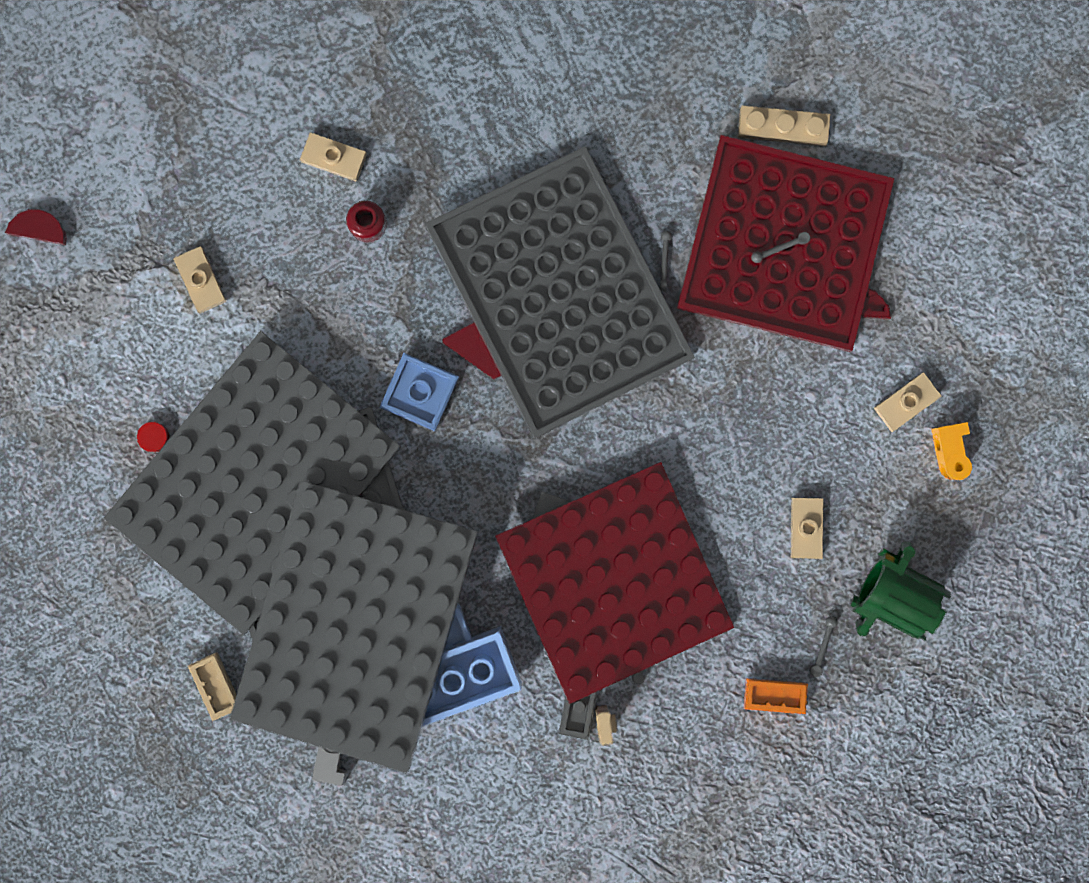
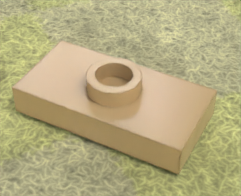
M310 132L300 161L357 182L367 153Z
M201 246L173 258L199 314L227 302Z
M923 372L874 407V409L889 430L893 432L942 396Z
M791 498V558L823 559V498Z
M218 652L188 665L212 721L231 713L237 694Z
M607 705L596 706L595 712L599 741L602 745L613 744L612 733H617L615 714H610Z

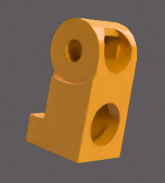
M968 422L932 428L931 432L941 475L949 480H963L967 478L972 471V463L965 455L962 436L970 434Z

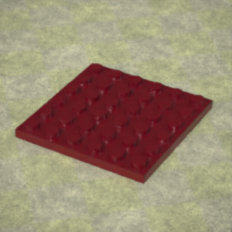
M720 135L677 309L852 352L895 178ZM802 232H807L810 235L808 243L804 245L796 244L764 257L760 263H754L751 259L754 252H763L793 240Z
M662 462L651 465L495 535L569 704L734 628Z

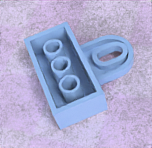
M457 604L422 727L520 691L522 688V680L501 626L472 637L459 604Z

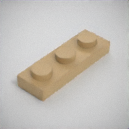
M741 106L738 138L826 146L828 144L830 114Z

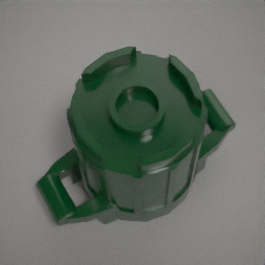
M910 541L902 542L896 554L883 548L878 553L881 557L869 571L858 596L854 595L851 600L850 606L854 607L852 611L860 615L859 619L855 622L857 633L860 636H867L875 620L879 619L913 638H920L926 641L927 637L924 636L926 631L934 634L943 621L947 611L941 608L944 597L951 599V592L945 589L943 584L908 567L911 558L915 556V549Z

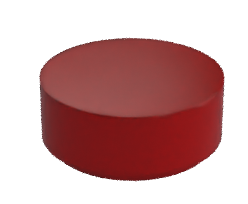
M145 423L137 432V442L145 451L159 452L169 440L167 428L160 423Z

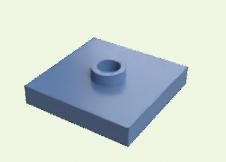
M403 353L380 408L436 432L459 376Z

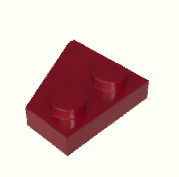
M475 323L442 339L445 346L452 349L493 380L501 377Z

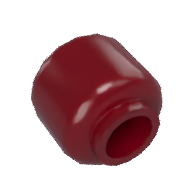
M367 200L355 203L348 210L346 224L351 234L357 240L366 243L374 242L383 236L387 228V219L379 205Z

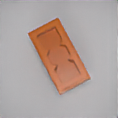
M746 678L744 709L806 714L808 684L804 682Z

